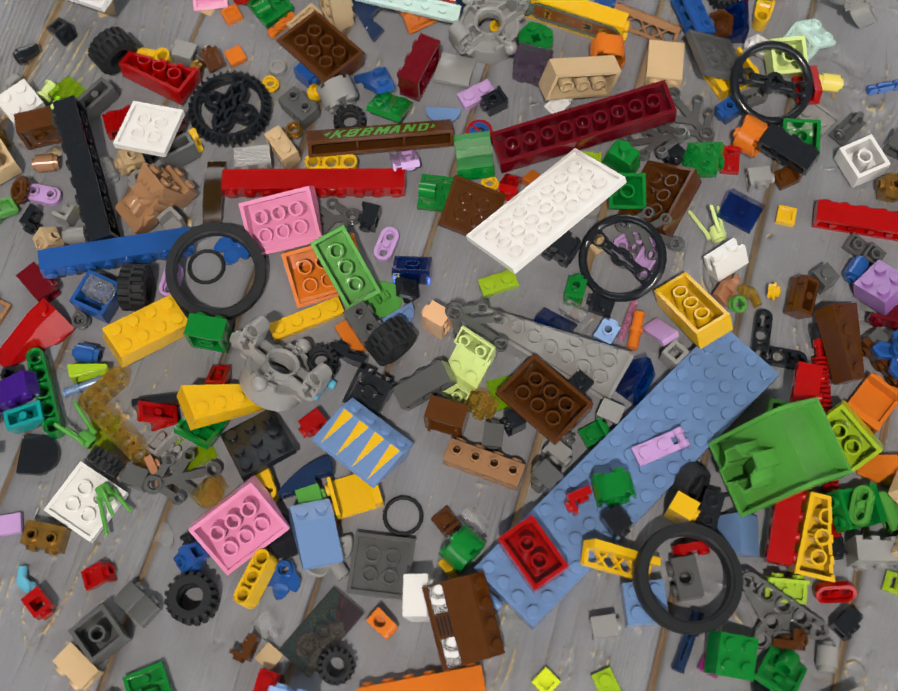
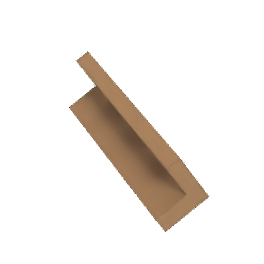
M621 2L615 4L614 9L629 13V16L633 17L631 19L628 18V21L635 18L640 20L642 27L639 29L632 28L630 23L628 31L650 40L665 41L662 34L670 31L675 33L672 42H676L679 34L682 32L683 27ZM654 25L659 33L654 36L649 35L646 27Z

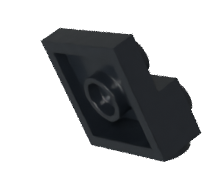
M368 365L365 368L358 367L342 402L346 403L351 398H354L379 417L385 403L393 392L392 388L396 384L392 382V377L386 374L382 376L376 374V369Z

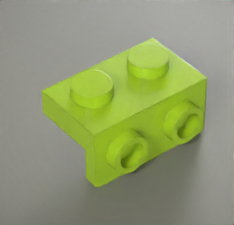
M771 572V576L765 575L764 580L796 603L807 605V588L810 585V580L805 579L804 575L792 574V578L784 577V573ZM765 587L763 599H769L772 591L770 588ZM784 599L780 601L782 603H789L787 600Z

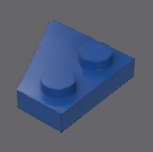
M378 67L372 71L353 76L355 84L362 83L364 88L372 90L376 94L395 90L386 67Z

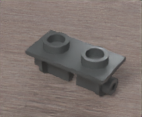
M862 111L852 112L829 136L843 147L866 124L863 121L864 113Z

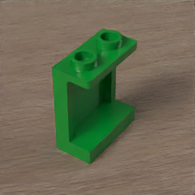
M876 482L865 484L874 491L875 502L871 520L863 527L854 525L849 515L851 498L856 487L838 489L825 494L831 496L832 518L837 533L888 521ZM863 495L862 500H866L868 495ZM860 514L858 520L863 519L864 514Z

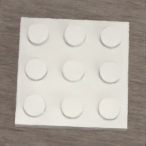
M133 101L113 142L114 147L166 157L185 116L184 110Z
M80 461L45 507L44 511L93 544L103 530L99 506L95 498L97 496L95 488L103 483H110L112 488L116 487L124 500L129 494ZM114 496V500L110 503L115 514L121 503ZM103 504L106 521L108 523L112 517L108 511L106 504Z

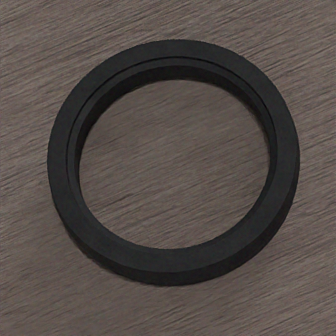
M205 223L189 229L173 244L166 261V283L173 299L188 314L202 312L207 314V316L215 317V315H219L227 320H231L243 315L259 299L266 282V263L259 246L245 231L226 223ZM210 236L227 237L240 243L250 254L255 266L254 281L246 296L236 304L221 309L205 308L192 302L181 290L177 278L178 264L186 249L196 241Z
M678 523L656 531L642 545L633 567V584L640 605L654 622L671 632L696 635L718 628L733 615L742 596L743 573L736 553L721 535L703 525ZM675 537L693 538L709 546L719 557L726 574V593L720 607L708 618L700 621L679 619L668 613L656 600L649 582V566L655 551L666 540Z

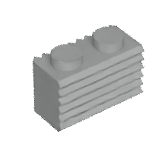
M269 143L233 148L235 169H273L272 151Z

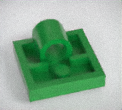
M249 0L246 4L266 29L283 17H286V14L290 11H295L294 6L289 0Z
M388 91L377 94L367 104L366 111L399 123L412 109L413 102L405 97L393 95Z
M689 142L682 166L695 168L699 177H716L717 172L722 171L724 168V143Z
M422 174L418 190L417 210L442 212L454 177Z
M183 416L174 427V433L208 450L227 427L229 420L190 430L186 418Z
M771 644L754 674V679L771 691H798L808 669L798 663L800 657L795 651L791 649L781 651L776 647H772L773 645Z
M163 661L122 677L126 691H173Z

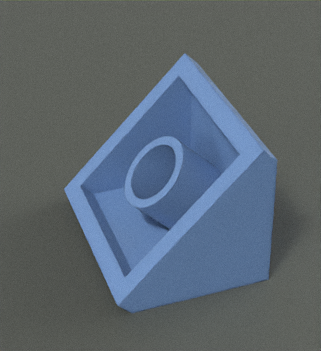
M738 512L720 515L717 533L730 544L737 557L759 558L758 517L749 515L740 518Z

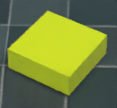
M545 667L531 683L539 691H553L561 681Z

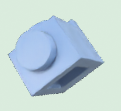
M604 318L594 333L592 340L612 346L621 329L618 326L619 323L612 318L608 320Z

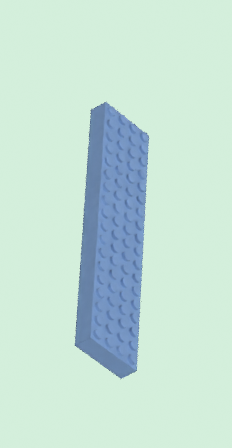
M731 331L702 349L696 346L519 522L521 523L532 515L569 565L568 570L533 594L497 544L474 567V573L484 571L488 587L533 630L593 569L580 565L583 540L599 539L612 544H617L621 540L620 537L614 540L600 521L601 515L612 507L602 504L603 508H598L592 493L588 502L581 505L575 503L579 514L574 517L572 512L568 513L565 508L566 495L588 485L592 490V475L597 473H604L605 475L612 473V470L615 468L624 467L625 471L631 473L637 495L635 499L630 497V502L619 505L633 523L630 528L631 530L670 490L678 473L687 464L697 462L710 448L708 442L722 436L775 382L780 374ZM683 427L685 431L683 434L691 443L689 447L639 468L631 452L632 447L668 433L675 428ZM676 437L671 439L674 445L679 443ZM589 551L588 562L593 563L597 558L592 551Z

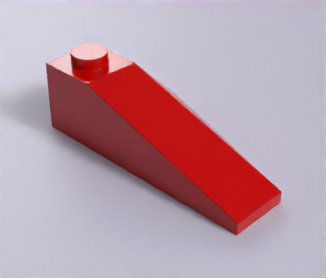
M43 298L26 314L1 346L0 365L3 368L6 366L15 367L26 361V354L30 349L39 348L44 352L46 348L62 343L75 328Z

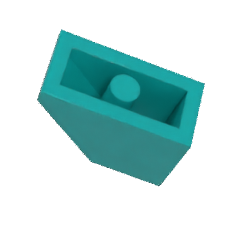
M41 400L3 412L6 430L15 434L36 429L45 419Z

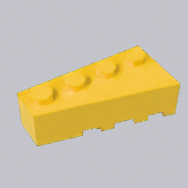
M240 384L181 385L176 395L190 430L260 412L264 409L253 403L244 394Z
M807 491L806 500L801 505V510L804 511L803 519L798 524L800 539L798 543H795L794 549L797 551L796 562L792 563V566L788 567L787 571L835 582V575L833 574L834 556L832 555L831 496Z

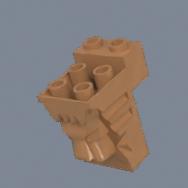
M143 162L136 179L137 182L135 185H132L130 193L120 200L114 208L134 233H149L159 222L157 216L171 205L172 207L177 206L184 209L199 193L194 189V183L185 178V173L180 167L167 165L165 168H158L153 163Z

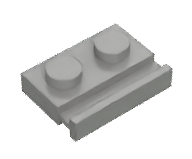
M808 104L806 109L795 119L821 120L820 138H822L837 121L838 117L820 104Z

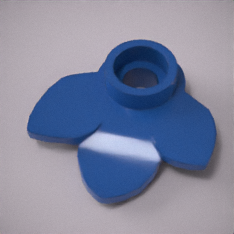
M227 237L220 238L214 246V251L224 253L226 265L236 263L239 258L247 260L250 256L240 243H236L235 240Z
M282 560L277 564L267 587L273 586V594L276 600L286 597L289 590L297 592L300 587V578L295 573L294 563L290 560ZM288 567V572L284 574V569Z

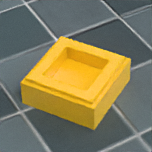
M779 204L775 224L793 227L797 208Z

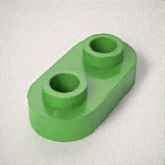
M860 485L854 489L849 508L851 522L858 527L866 526L870 522L875 502L874 491L866 485ZM867 494L868 498L862 500L863 495ZM864 514L863 519L858 520V516Z

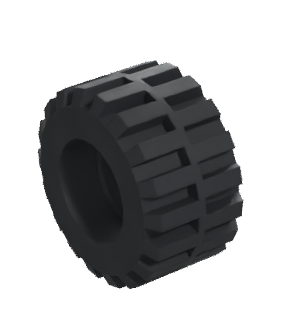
M113 26L109 29H104L93 39L89 45L88 56L104 74L113 75L121 72L119 63L129 51L137 53L138 47L122 28Z
M124 264L121 267L117 280V298L121 310L137 311L152 304L155 283L150 265Z
M395 317L384 322L372 332L365 343V349L378 365L385 366L401 358L413 346L417 334L402 317Z
M189 571V574L183 572L181 577L176 576L173 578L175 581L173 584H168L170 589L169 591L165 590L164 595L167 596V599H164V603L167 605V612L175 620L187 626H200V623L205 624L208 622L207 619L209 617L213 618L215 616L213 612L219 609L217 603H220V597H218L220 593L216 588V584L200 572ZM192 588H200L203 593L200 605L193 610L184 609L182 604L184 594Z

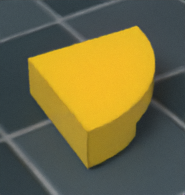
M196 129L188 130L198 152H203L204 148Z
M442 559L437 563L449 579L459 577L453 567Z

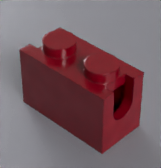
M32 262L16 275L38 302L44 298L51 303L61 295V292L57 289L60 285L55 279L43 278L40 267L35 262Z

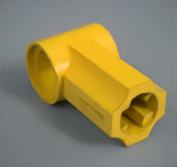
M141 47L137 51L139 54L151 56L152 59H164L168 63L174 64V60L166 48L154 50Z

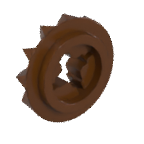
M18 176L12 184L11 198L15 204L22 205L23 202H26L27 196H29V190L31 189L29 186L31 183L26 176Z

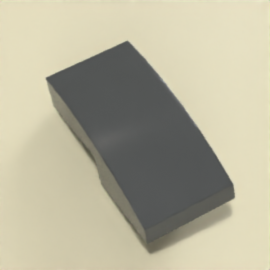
M855 232L850 234L841 247L853 257L858 255L865 257L869 261L870 266L877 260L882 261L887 254L873 241L868 243Z

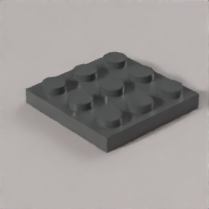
M689 29L685 35L701 74L730 80L733 65L738 58L731 40ZM743 73V77L747 80L746 74Z
M355 532L346 593L403 600V574H411L416 540Z

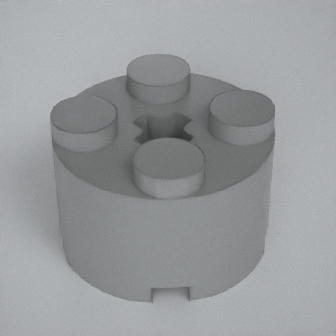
M346 74L345 78L342 75L333 77L324 82L325 86L322 89L319 86L316 90L326 111H329L330 114L336 113L337 109L340 110V107L346 104L352 106V104L356 103L355 99L358 96L348 74Z

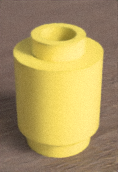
M819 74L823 91L838 93L839 89L843 88L844 79L841 78L840 74Z

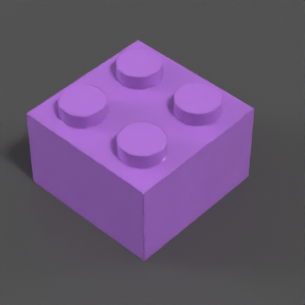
M877 260L853 283L854 297L880 314L887 315L898 304V270L881 260Z

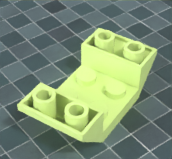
M462 326L454 341L457 345L448 361L457 384L440 394L451 401L466 405L479 388L496 355V347L467 327Z

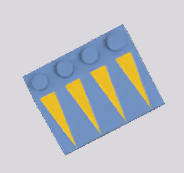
M351 398L342 405L311 440L372 488H375L407 459L414 444L354 398Z

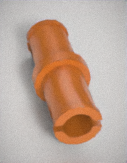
M638 310L633 312L632 324L628 329V343L626 345V348L636 351L639 348L640 336L644 331L642 327L645 312Z

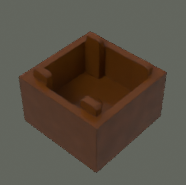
M50 106L14 114L16 133L28 150L63 143L62 137L59 136L56 128L59 126L58 122L54 118Z
M431 395L424 414L425 428H428L427 431L435 430L455 436V439L463 438L469 419V406Z

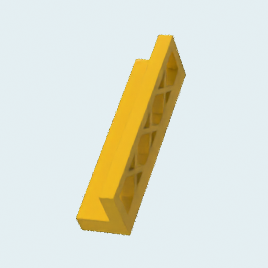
M599 539L583 540L580 565L633 580V563H635L639 551ZM589 551H592L597 558L593 563L588 562ZM607 556L613 562V565L607 567L603 560ZM653 556L651 559L649 580L651 567L661 566V558ZM626 561L630 568L626 572L620 566V563Z

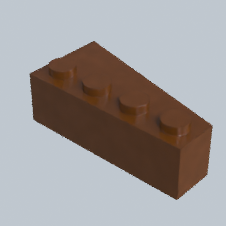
M857 303L830 304L815 310L816 321L834 385L848 384L865 378Z

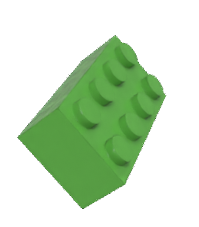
M343 224L310 242L347 309L381 292Z

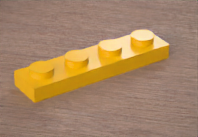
M337 296L269 323V329L276 343L344 316V309Z

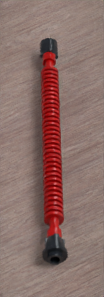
M816 323L809 326L811 342L816 352V357L812 358V362L815 365L823 366V373H825V381L823 385H820L819 392H822L821 405L826 414L833 408L831 405L830 374L828 361L823 352L824 346L818 324ZM839 479L824 483L823 489L825 490H823V493L826 494L840 488L838 484ZM832 518V555L834 560H842L844 556L848 555V551L845 550L842 532L837 533Z

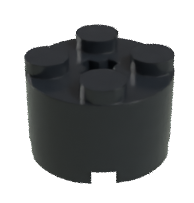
M568 230L546 248L541 256L548 261L553 259L560 266L567 268L579 251L582 242L578 237L574 239L571 236L572 232Z

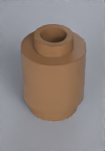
M53 153L35 155V158L32 159V167L37 173L56 171V169H60L59 155H54Z

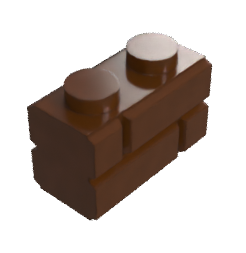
M809 275L793 277L784 313L798 320L812 317L820 281Z

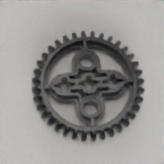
M227 70L224 74L220 71L217 76L213 73L212 78L207 76L206 82L201 80L202 86L196 85L197 91H193V96H190V102L188 103L189 120L199 137L204 138L206 142L210 141L212 145L216 143L218 147L222 144L225 148H227L228 144L233 148L235 144L241 147L242 142L248 144L249 139L254 141V136L259 137V131L264 132V126H268V121H270V115L272 114L271 97L265 85L259 79L256 80L254 75L250 77L248 72L246 74L242 71L237 73L235 70L232 73ZM230 85L225 94L214 91L222 86ZM247 87L255 91L260 98L261 110L259 115L256 113L255 108L247 103L249 97ZM202 103H204L206 110L213 114L211 121L213 130L208 129L201 121L199 111ZM235 123L246 126L243 130L229 133Z

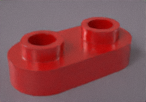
M701 541L671 547L673 556L677 557L689 556L694 553H698V556L710 554V550H712Z
M850 581L821 582L815 586L814 595L817 601L823 604L847 603L856 598L857 590Z

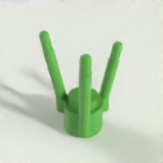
M73 401L76 410L89 428V431L84 429L80 434H77L70 428H64L58 423L53 425L89 450L99 439L96 436L98 431L93 428L78 403Z
M103 483L95 488L97 494L95 498L98 502L104 533L108 536L109 532L103 504H106L111 517L115 516L110 503L114 500V496L129 513L132 512V509L120 496L116 487L112 488L110 483Z

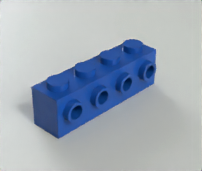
M670 0L685 34L689 29L710 35L716 32L701 0Z

